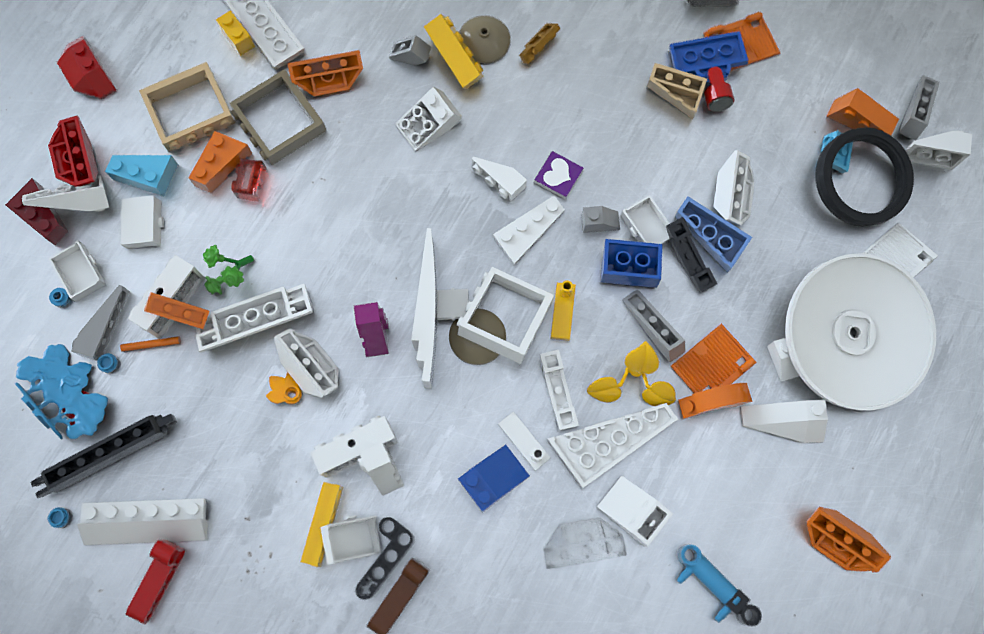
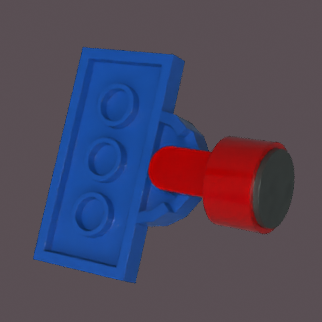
M740 31L669 44L674 69L707 79L705 85L709 87L704 92L707 108L711 111L719 112L731 107L735 99L731 85L725 81L728 79L732 67L748 64V57Z

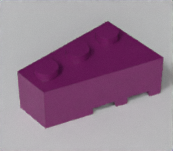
M378 302L354 305L356 327L360 338L364 339L362 346L365 348L366 357L389 354L386 335L389 323L384 309L379 307Z

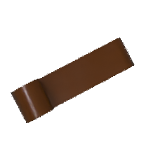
M411 558L366 627L376 634H387L428 575L430 569L415 558Z

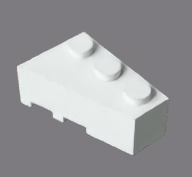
M383 442L359 453L361 458L358 461L362 470L371 477L382 496L404 486L391 453Z

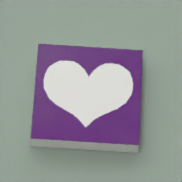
M552 151L534 179V183L566 200L583 172L584 167Z

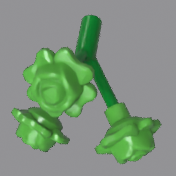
M217 245L210 246L203 253V260L208 264V268L214 267L217 262L223 261L234 263L235 266L232 268L227 266L225 270L221 271L222 276H218L216 279L205 276L207 281L204 286L212 295L215 293L222 294L221 284L223 282L229 287L233 285L238 287L240 283L244 282L243 272L239 270L241 267L254 262L253 256L249 255L240 260L226 258L224 255L219 254Z

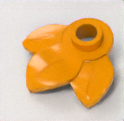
M288 372L285 378L279 376L269 377V384L272 389L266 395L269 401L276 404L283 402L296 404L300 401L302 392ZM294 393L295 397L290 398L288 395Z

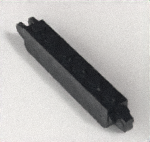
M172 414L164 417L162 415L147 416L41 472L42 476L30 482L32 487L40 486L43 483L46 485L45 488L35 493L36 497L41 498L52 492L58 493L167 436L168 427L177 423L175 416Z

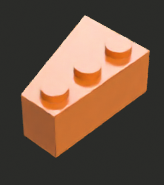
M859 88L835 99L826 116L851 129L875 128L889 135H892L899 121V118Z

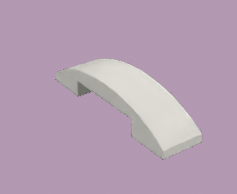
M559 349L540 354L543 373L559 431L579 426L564 375V367Z

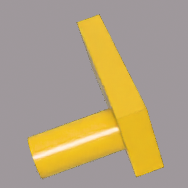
M569 280L562 283L557 282L550 339L570 341L576 284H572Z

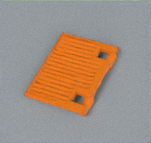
M762 12L748 15L745 19L724 26L718 25L709 28L703 33L705 37H711L716 33L721 35L740 31L748 57L747 65L781 53L763 18ZM757 20L759 26L752 27L751 22ZM743 66L732 67L731 70H734V69H737V68H740V67H743Z
M721 323L670 367L693 393L704 390L707 386L712 389L732 384L757 362ZM743 357L746 362L739 366L736 362Z

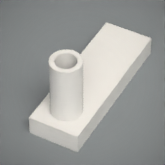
M514 412L498 423L499 427L534 471L550 459V456Z

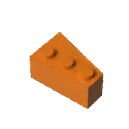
M214 131L188 178L195 187L212 193L228 178L227 176L234 169L240 167V163L246 157H250L253 153L248 144Z

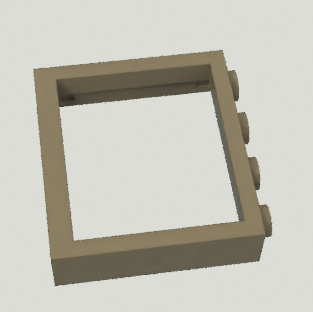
M285 69L229 103L233 109L230 112L235 120L240 119L242 130L245 134L249 133L252 136L249 138L255 148L259 146L261 149L260 155L265 161L268 159L271 165H274L327 131L322 119L298 86L291 82V77ZM285 85L313 124L269 151L242 113V110L280 86Z

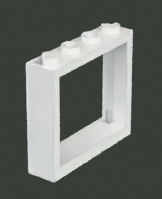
M492 267L489 273L485 272L481 280L482 286L476 288L473 297H475L473 302H468L465 308V316H460L457 322V326H459L457 335L521 364L552 304L554 295ZM491 282L497 283L541 304L520 347L469 324Z

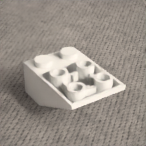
M432 87L395 124L413 149L418 151L451 130L463 117L442 90Z
M623 476L618 479L597 506L598 509L644 547L650 545L673 515L660 502Z

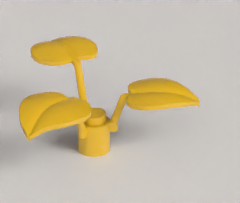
M647 341L627 354L625 357V373L618 384L613 377H603L594 381L587 388L588 394L599 401H616L621 397L622 393L619 387L623 385L628 373H631L634 377L642 375L647 388L642 392V398L646 403L658 406L665 403L670 405L676 401L675 389L671 384L665 381H657L650 386L646 374H652L658 369L659 359L655 350Z

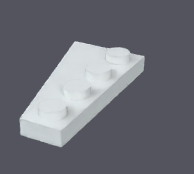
M552 196L494 233L493 237L515 266L519 259L529 251L530 247L542 237L544 232L565 212V209L557 198Z

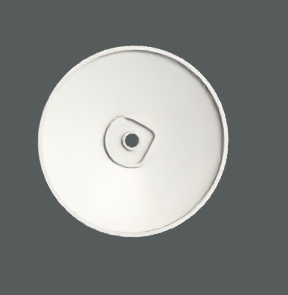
M860 253L830 259L814 268L804 277L789 303L785 334L792 363L807 386L818 396L834 405L852 410H877L891 406L911 394L922 382L930 368L936 347V324L932 307L925 292L913 276L888 259ZM852 327L857 331L855 338L850 335Z

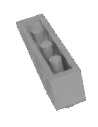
M922 75L902 121L900 134L917 140L929 123L940 82Z
M119 285L78 333L77 338L72 343L71 352L98 361V358L106 350L130 292L129 290Z
M638 289L622 299L646 334L669 362L686 352L685 340Z

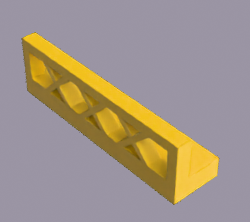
M323 482L300 562L314 567L322 566L325 549L320 527L334 523L344 488L341 485Z

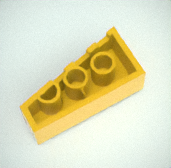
M440 14L424 26L426 32L463 88L468 89L484 77L482 74L483 68L473 59L472 51L464 44L463 37L455 29L454 23L449 16L445 17Z

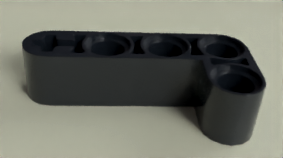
M385 517L379 523L380 532L390 540V543L356 586V595L362 600L370 599L377 593L414 544L415 538L412 532L391 517ZM387 521H392L394 529L387 533L384 530V524ZM406 533L410 536V542L407 545H402L399 541L400 536ZM390 550H394L397 553V559L394 562H390L387 559V553ZM377 567H381L384 570V576L381 579H377L374 576V570ZM368 577L378 583L377 586L372 584L369 587L370 594L363 595L364 590L362 586H367L371 582L368 580Z

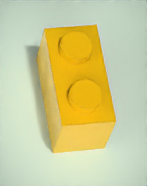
M231 10L215 19L221 32L240 56L255 47L251 36Z

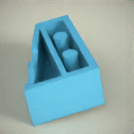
M112 155L105 172L114 181L164 196L178 163L171 155Z

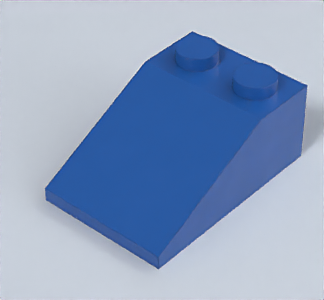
M504 445L468 470L458 480L483 513L530 477V475L508 446Z

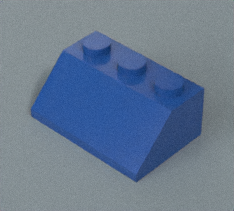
M605 239L601 283L658 287L662 272V244Z

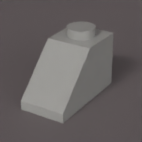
M417 35L394 42L389 58L412 65L422 64L428 60L431 46Z
M604 206L583 207L581 214L583 233L620 230L618 211Z

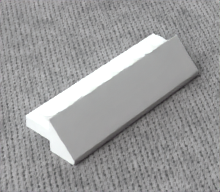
M305 284L288 290L283 286L210 312L211 317L207 318L204 329L195 327L199 352H205L313 313V306Z
M206 499L82 503L81 521L77 526L84 545L156 543L158 540H168L170 542L207 541Z

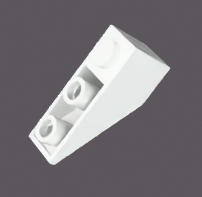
M476 157L472 158V169L478 175L481 174L488 185L494 186L499 190L498 193L504 199L507 198L509 201H513L526 188L527 180L514 168Z

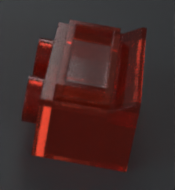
M241 158L240 164L236 165L237 178L236 181L233 180L231 189L238 199L259 202V197L256 193L257 186H262L263 180L260 174L261 171H266L267 169L262 160L256 161Z

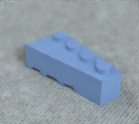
M689 196L675 215L677 220L681 217L684 218L692 233L691 235L727 273L732 269L752 239L750 235Z

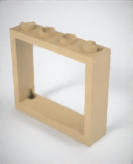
M207 62L139 90L160 140L168 152L175 149L178 150L186 144L194 143L202 137L212 135L214 131L226 129L228 126L236 123ZM209 79L224 113L167 137L152 103Z

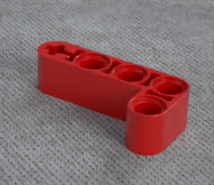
M158 540L150 551V557L153 558V561L126 610V616L144 625L149 622L185 554L184 548L168 540Z

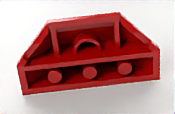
M84 36L67 44L56 63L75 92L103 99L117 91Z
M76 115L59 120L58 127L48 144L56 179L74 187L95 182L98 170L90 139L80 118Z

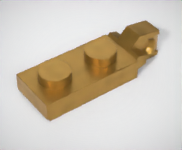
M546 23L525 45V49L519 54L524 64H529L533 61L535 55L542 51L550 40L555 38L556 33L561 29L558 24Z

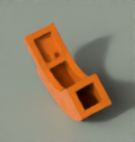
M747 383L720 386L697 392L678 400L684 419L722 408L737 407L753 402Z

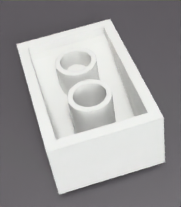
M960 130L942 133L916 140L905 151L913 163L953 170L971 155L972 134Z

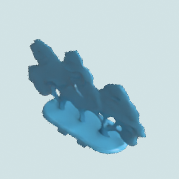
M57 344L47 346L42 359L28 356L18 362L15 377L20 380H28L31 382V385L27 391L19 383H15V385L24 395L21 399L32 410L35 417L47 429L51 428L61 440L63 436L55 427L56 423L59 422L67 424L66 434L70 439H77L83 434L92 436L97 431V424L104 418V409L107 407L108 398L98 393L83 394L81 392L82 388L88 384L89 378L87 374L90 373L92 364L78 362L69 366L68 357L70 354L64 345ZM40 379L41 382L35 385L36 380ZM41 390L43 391L44 402L37 405L30 394ZM49 403H56L59 407V413L56 417L49 419L41 409ZM65 408L66 411L61 414L62 409ZM69 413L75 415V418L66 420V417L62 418V416ZM75 421V424L70 425L69 422Z

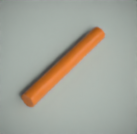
M177 336L121 344L120 349L122 352L175 345L180 344L181 340Z

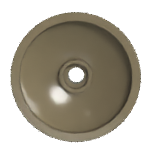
M477 16L471 18L459 31L464 39V44L472 51L473 59L479 64L497 62L509 50L511 41L509 30L502 21L495 17Z
M476 309L469 324L506 341V330L499 317L488 310ZM459 319L453 321L449 331V343L452 351L460 360L472 365H484L492 362L500 355L457 335L459 329L457 322Z

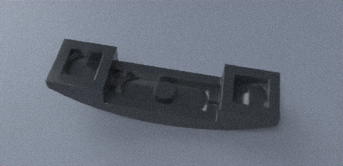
M681 217L666 225L675 253L699 292L702 293L717 285L718 283L710 268H706L690 237L692 233L684 218Z

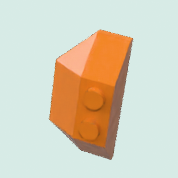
M359 50L287 63L291 82L312 96L349 90L363 70Z
M818 507L807 520L812 547L845 570L879 572L891 559V555L872 534L837 510Z

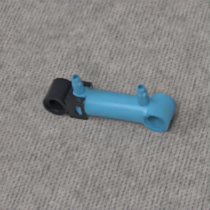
M690 544L679 548L677 552L678 560L686 568L677 578V581L682 584L693 573L722 602L721 604L724 607L715 617L717 622H721L731 613L736 615L737 620L743 625L756 626L760 623L762 619L760 609L755 605L747 604L750 599L740 589H737L701 553L697 546ZM688 549L694 555L691 561L685 558V552ZM748 609H750L753 614L751 620L747 621L745 618V612Z

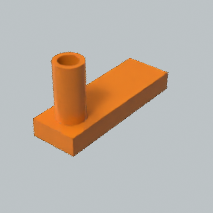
M150 292L144 308L145 312L200 329H204L210 312L209 310Z

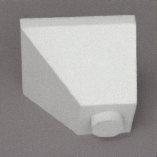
M786 337L769 344L767 348L780 381L783 382L800 377L790 358Z

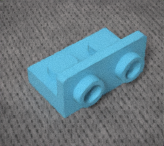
M837 130L825 135L821 152L829 142L842 134V132ZM853 142L845 144L834 159L832 168L842 174L849 170Z

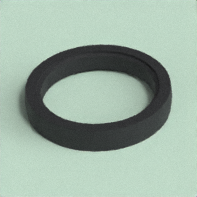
M863 127L846 131L826 145L817 161L815 181L822 202L834 216L851 225L871 226L888 221L904 209L913 191L914 172L907 152L894 137L875 128ZM856 141L871 143L880 148L889 157L894 166L897 180L894 196L891 202L878 213H863L852 209L844 203L835 190L832 180L833 162L839 150L847 143Z

